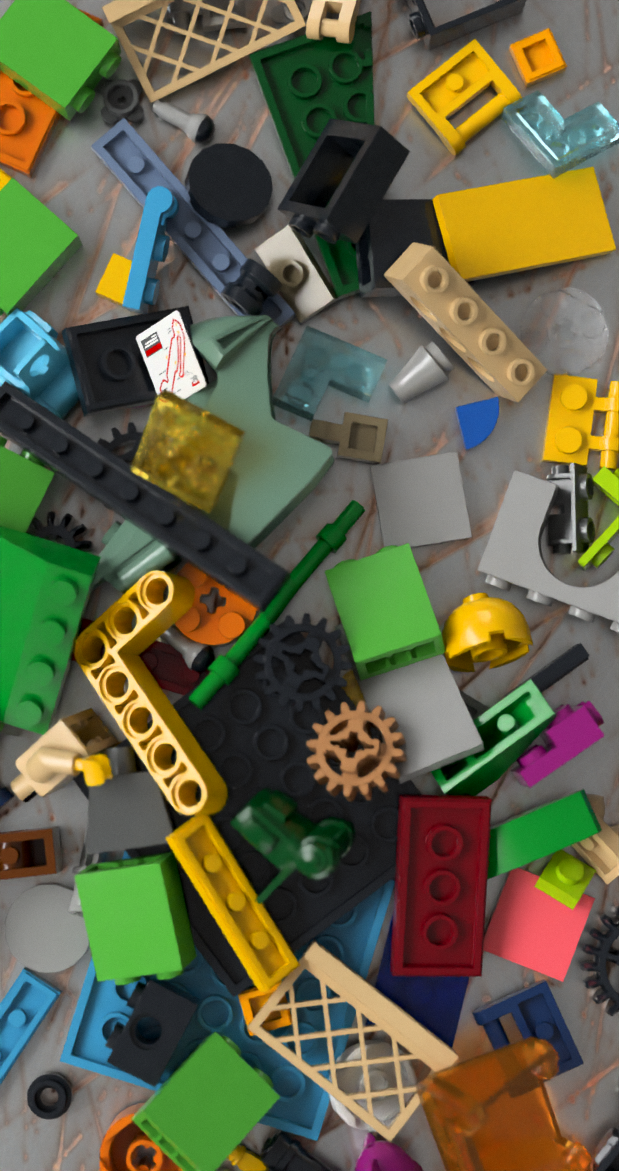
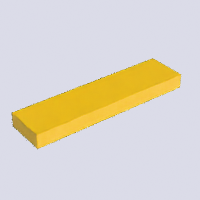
M208 814L194 816L165 838L259 992H268L300 966L263 903L259 904L255 900L258 897L257 893Z

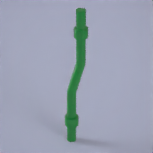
M352 500L332 524L326 523L316 535L317 542L291 571L290 579L266 611L258 615L225 656L219 655L209 666L208 670L210 673L188 698L194 706L202 710L223 684L228 686L239 674L240 670L238 667L256 647L259 639L267 634L270 630L269 626L277 621L298 590L330 552L336 553L347 540L346 533L365 512L364 507L360 503Z

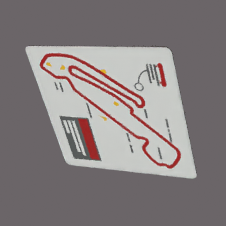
M178 310L136 336L163 410H167L206 387L204 375Z

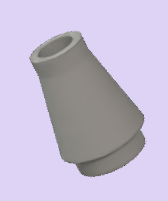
M432 341L425 348L421 345L398 375L388 384L405 404L411 398L449 379L447 374L455 368Z

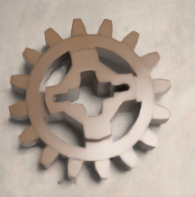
M359 701L356 711H351L346 702L341 703V714L337 716L329 710L325 711L328 723L325 726L314 723L312 726L319 736L318 740L312 739L306 743L309 750L316 753V755L307 759V764L311 769L318 770L314 775L320 785L328 783L327 790L334 797L343 789L344 796L350 802L354 801L358 791L362 792L367 801L371 800L372 788L376 786L383 792H387L389 789L384 780L388 776L399 779L401 774L394 766L395 762L401 763L407 759L404 751L397 748L405 744L406 740L402 732H395L399 725L392 716L384 720L386 713L379 705L369 713L365 701ZM371 726L382 733L385 743H381L377 739H371ZM359 744H362V746L364 747V750H358V751H356L357 748H358V745H359ZM356 751L355 758H351L348 753ZM328 759L341 763L342 776L331 769Z

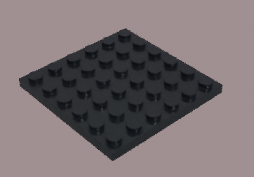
M283 621L278 627L281 630L286 628V622ZM270 631L263 638L271 641L274 635ZM301 632L289 635L281 642L291 647L303 643L305 637ZM258 643L238 667L240 672L228 686L223 684L202 710L198 709L188 700L199 685L172 705L227 787L228 797L221 811L211 814L209 817L258 896L281 870L247 841L231 824L236 814L258 792L266 787L273 791L280 790L290 798H293L298 803L296 810L315 824L324 819L336 817L352 822L355 827L354 843L348 854L341 857L335 871L321 879H311L296 868L262 902L294 953L395 877L400 794H422L411 780L400 784L398 779L390 776L384 780L389 790L383 792L378 786L372 788V799L368 801L361 791H358L354 801L350 802L344 796L343 789L334 797L327 790L328 783L320 785L314 778L318 770L311 769L307 764V759L316 755V753L310 751L306 743L308 740H318L319 737L312 726L314 723L323 726L328 723L324 713L327 710L331 711L335 716L341 714V703L343 702L347 703L351 711H356L357 707L343 688L334 685L332 688L337 699L331 701L325 695L320 697V709L315 710L311 701H305L302 712H297L295 701L291 699L283 708L280 707L278 704L281 694L275 692L270 696H266L264 691L270 685L269 680L256 679L255 675L265 670L264 664L253 661L254 656L265 655L266 649ZM305 650L301 656L295 654L292 656L287 652L283 653L295 664L294 672L301 675L304 670H315L323 673L322 670L316 668V665L311 662V652ZM273 657V672L278 682L282 685L287 676L284 662ZM317 679L303 682L297 693L316 691L326 683ZM153 719L147 723L149 730L152 727ZM371 727V728H370V731L372 732V738H371V739H377V740H379L381 743H383L382 740L379 738V736L376 734V732H375V731L373 730V728ZM126 738L114 748L132 746V744ZM359 744V745H358V748H357L356 751H358V750H364V747L362 746V744ZM175 748L171 754L173 767L177 761V751ZM134 749L137 773L149 771ZM356 751L348 753L351 758H355ZM328 759L331 769L342 776L341 763ZM82 771L73 780L89 801V786L86 785L84 772ZM200 785L197 786L195 791V798L197 803H199L202 798V789ZM165 795L175 830L196 816L178 812ZM169 844L124 849L130 858L173 852ZM176 857L194 945L233 998H235L254 982Z

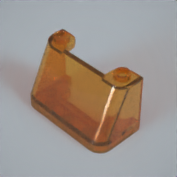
M527 1037L435 1071L417 1084V1093L446 1171H592L590 1165L592 1164V1158L587 1149L579 1142L575 1141L572 1143L561 1135L543 1079L546 1081L551 1080L559 1071L557 1064L559 1061L558 1054L548 1041Z

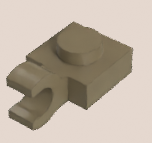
M350 412L344 413L342 424L312 419L309 437L321 443L339 444L337 457L380 464L388 419Z

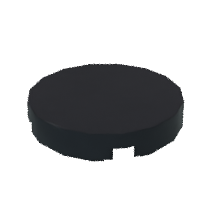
M217 143L202 149L192 160L185 178L186 190L188 189V194L191 198L189 202L193 209L207 222L223 228H235L236 225L254 223L265 212L273 191L271 174L264 162L249 149L236 144Z

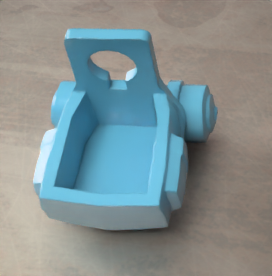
M16 308L0 324V387L6 381L63 420L79 401L66 347L57 340L58 333L51 324L31 310L24 312Z

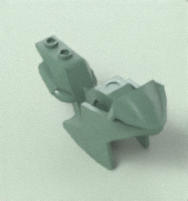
M268 315L215 317L191 324L190 331L193 345L198 349L200 356L218 375V378L189 397L175 421L174 430L181 462L185 467L189 484L190 506L256 549L318 486L334 464L335 459L329 446L276 421L272 390V341L279 325ZM127 520L123 524L116 521L101 540L106 546L98 555L101 559L91 592L108 581L114 588L124 594L147 573L151 571L168 573L183 562L182 558Z

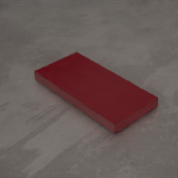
M400 794L390 972L393 976L482 977L492 799L489 796Z

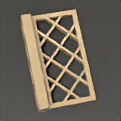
M113 0L102 7L150 103L306 26L295 0H277L287 4L294 19L293 22L279 29L261 23L268 0H263L256 21L232 13L235 0H230L227 10L204 3L202 0H183L196 5L188 30L163 21L168 4L175 0ZM162 7L159 19L147 16V14ZM200 7L225 16L217 40L192 32ZM229 18L254 26L249 44L237 48L222 42ZM137 19L157 25L150 48L146 49L132 44L124 26ZM161 27L186 35L178 60L154 52ZM259 28L271 32L255 40ZM191 37L215 46L210 63L201 68L183 62ZM220 48L231 51V53L216 60ZM136 51L147 55L144 67ZM152 57L177 65L171 83L157 90H154L147 75ZM181 67L193 71L177 79Z
M313 939L298 960L300 966L283 979L247 1028L391 1142L446 1070L449 1071L459 1056L454 1049ZM306 969L320 980L322 998L295 1002L293 983L302 971ZM326 986L339 996L327 998ZM289 989L290 1002L278 1004ZM348 1002L356 1010L358 1027L331 1030L328 1004ZM323 1005L326 1031L299 1034L296 1008ZM291 1009L294 1035L274 1037L261 1026L271 1011ZM361 1013L371 1020L374 1025L363 1026ZM383 1030L391 1036L393 1055L366 1057L364 1032ZM358 1033L361 1059L335 1062L332 1036ZM327 1037L330 1063L310 1065L302 1059L300 1040ZM295 1041L296 1053L283 1044V1042ZM397 1042L411 1053L399 1054ZM420 1059L432 1069L421 1084L402 1086L399 1061ZM394 1062L397 1087L370 1090L368 1065ZM362 1066L365 1091L346 1094L337 1086L336 1069ZM331 1070L332 1082L318 1071ZM415 1092L405 1104L403 1094ZM398 1094L400 1112L388 1127L373 1115L371 1098ZM366 1098L367 1110L355 1100Z

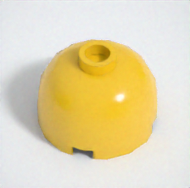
M476 593L465 597L463 604L455 608L446 619L442 631L446 662L449 669L457 672H475L473 663L491 661L489 669L509 664L525 656L530 651L528 645L533 646L530 629L523 613L511 602L501 598H489L487 593Z

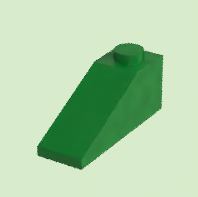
M530 679L473 720L482 740L484 750L430 772L446 795L476 796L496 782L557 715L536 684Z

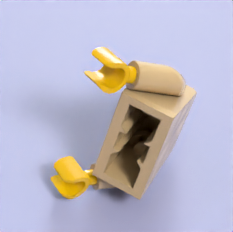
M92 708L61 719L15 761L16 767L21 774L11 782V788L19 799L29 802L37 794L45 797L64 788L82 771L84 772L87 786L103 784L105 779L113 778L110 761L105 755L107 753L106 749H112L121 742L117 741L116 737L113 736Z

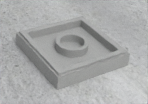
M457 451L370 466L384 547L390 545L401 546L409 543L412 549L472 538Z

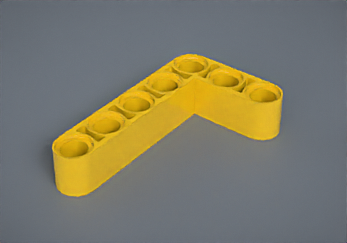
M151 571L136 582L78 636L74 645V656L172 806L178 812L187 815L215 814L221 811L228 797L227 787L139 657L148 646L191 608L195 598L194 587L186 577L162 571ZM168 585L169 596L164 602L163 593L164 589ZM136 614L137 624L134 630H132V619ZM105 644V653L101 658L100 650L102 645ZM128 678L129 688L125 694L124 682ZM151 713L153 716V724L149 730L147 726V719L149 714ZM175 748L177 751V761L173 767L171 754ZM198 785L202 789V798L199 803H197L195 798V791Z

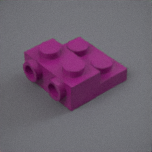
M582 701L572 707L569 703L566 705L561 704L553 709L557 717L539 735L546 746L543 747L542 744H535L525 750L516 760L519 765L511 770L520 785L532 787L605 736L599 728L604 723V720L590 701L586 703Z

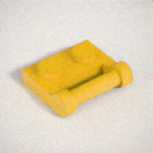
M473 39L407 92L409 101L437 133L447 150L454 156L466 148L465 142L507 109L512 111L523 103V98L519 91L476 39ZM491 85L498 95L454 129L447 119Z

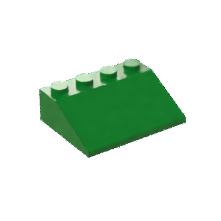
M0 525V721L44 735L49 731L57 712L74 653V645L81 629L101 557Z

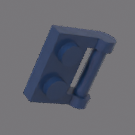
M545 979L500 1000L483 1005L472 1012L477 1025H483L507 1078L504 1084L510 1096L522 1093L584 1064ZM508 1013L512 1014L535 1064V1068L523 1072L499 1020L500 1017Z

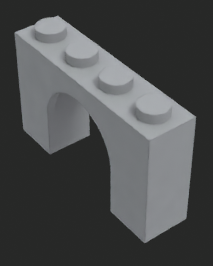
M514 470L477 569L487 574L485 583L510 591L512 583L529 589L526 596L528 599L550 607L554 599L571 605L568 614L590 622L594 621L596 615L613 620L610 629L619 632V570L609 580L591 587L571 586L557 579L550 572L544 561L541 542L546 523L560 488L556 484Z

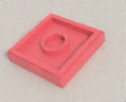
M521 868L510 870L506 875L484 932L483 950L563 982L595 898L583 893L572 910L535 887L540 877L539 875Z

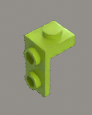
M604 466L592 479L593 484L619 507V468L612 473ZM619 516L578 560V565L585 571L591 564L598 569L614 552L615 548L610 544L619 535Z

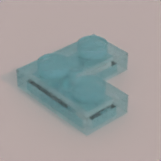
M537 90L503 109L501 118L503 122L553 179L619 143V123L599 101L564 119L543 94Z
M307 325L274 394L272 405L313 421L328 386L369 403L383 373L387 359Z

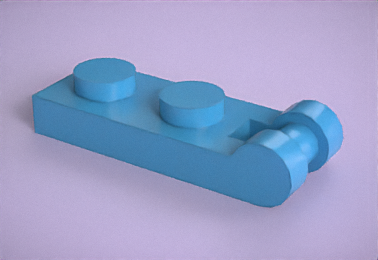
M156 186L147 194L122 304L129 311L141 314L147 313L149 305L154 306L157 302L160 280L155 279L158 263L165 262L170 243V237L165 235L167 222L169 219L174 218L179 211L178 200L163 186Z

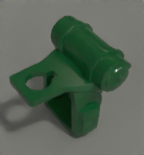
M266 787L258 792L243 806L231 822L247 841L281 870L255 900L261 904L296 868L311 879H321L335 871L341 857L348 854L354 843L355 827L353 823L347 822L345 819L330 817L315 824L296 810L298 803L293 798H290L280 790L273 791Z

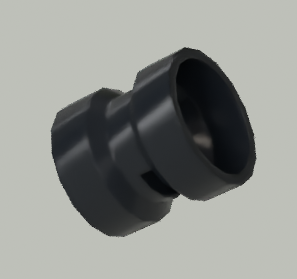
M248 258L240 268L238 279L235 282H229L222 290L221 295L243 315L259 316L263 312V303L268 297H274L282 288V284L265 267L255 260Z

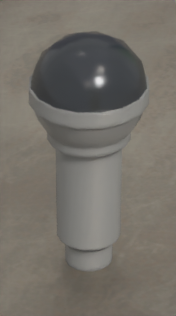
M159 100L154 103L152 112L158 114L159 118L183 129L192 142L203 144L213 137L215 124L209 115L200 113L190 114L168 102L163 103Z
M174 625L161 635L165 642L182 654L189 669L203 672L214 662L215 653L211 645L191 640Z

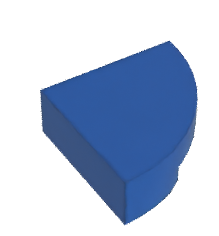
M498 397L455 408L465 451L479 446L493 431L499 416Z

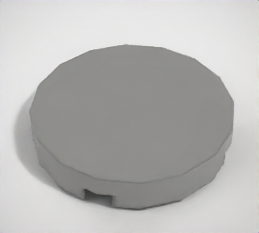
M59 883L39 884L24 891L11 904L5 919V940L11 954L24 967L39 973H58L74 966L88 951L90 944L84 917L75 916V914L68 912L74 889Z

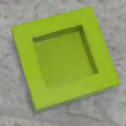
M561 849L553 854L536 882L535 887L573 910L597 870Z

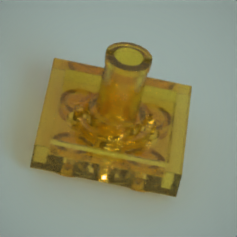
M164 389L157 395L130 471L210 513L217 506L246 431ZM192 426L199 428L201 435L198 434L197 430L192 429Z

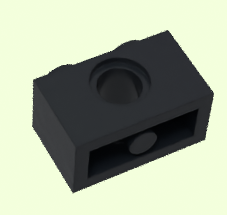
M155 975L151 976L147 985L138 981L126 1006L134 1009L127 1024L124 1025L117 1022L105 1047L113 1050L107 1063L156 1087L200 999L164 980L157 979ZM145 1017L157 1019L162 1026L161 1036L156 1039L143 1037L138 1030V1021Z

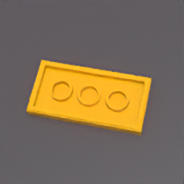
M594 166L438 194L432 199L449 264L466 282L606 255L616 250Z

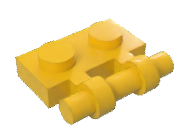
M554 374L552 376L542 462L570 466V463H577L586 467L589 451L601 452L600 469L604 466L613 471L617 469L619 457V381L610 382L608 398L596 397L598 379ZM594 412L606 414L603 436L591 435Z

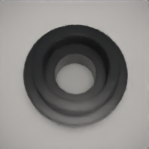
M47 1073L40 1075L31 1083L28 1089V1106L36 1116L42 1119L51 1120L59 1118L71 1105V1086L65 1078L58 1074ZM53 1088L56 1090L58 1100L55 1103L46 1102L42 1096L44 1089Z

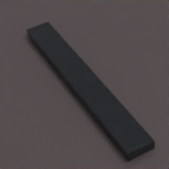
M6 381L0 387L1 435L260 612L264 613L290 579L291 576L287 570Z

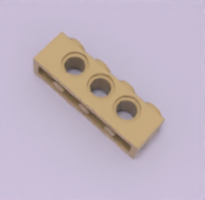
M413 242L384 273L383 276L496 395L519 402L546 373L547 369L433 246Z

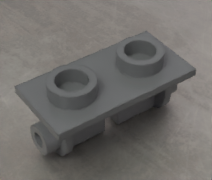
M570 463V473L569 466H551V474L547 475V481L556 484L560 488L553 507L564 506V514H552L548 518V546H553V554L556 555L571 554L570 546H572L573 552L584 554L589 549V544L594 542V522L588 516V500H591L594 494L593 478L587 472V467L577 463Z

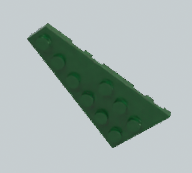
M371 11L357 16L351 44L338 43L336 38L323 36L322 40L307 39L305 34L249 54L251 66L293 180L296 178L330 118L375 125ZM313 234L332 287L339 298L338 300L359 293L355 243L338 240L336 244H332Z

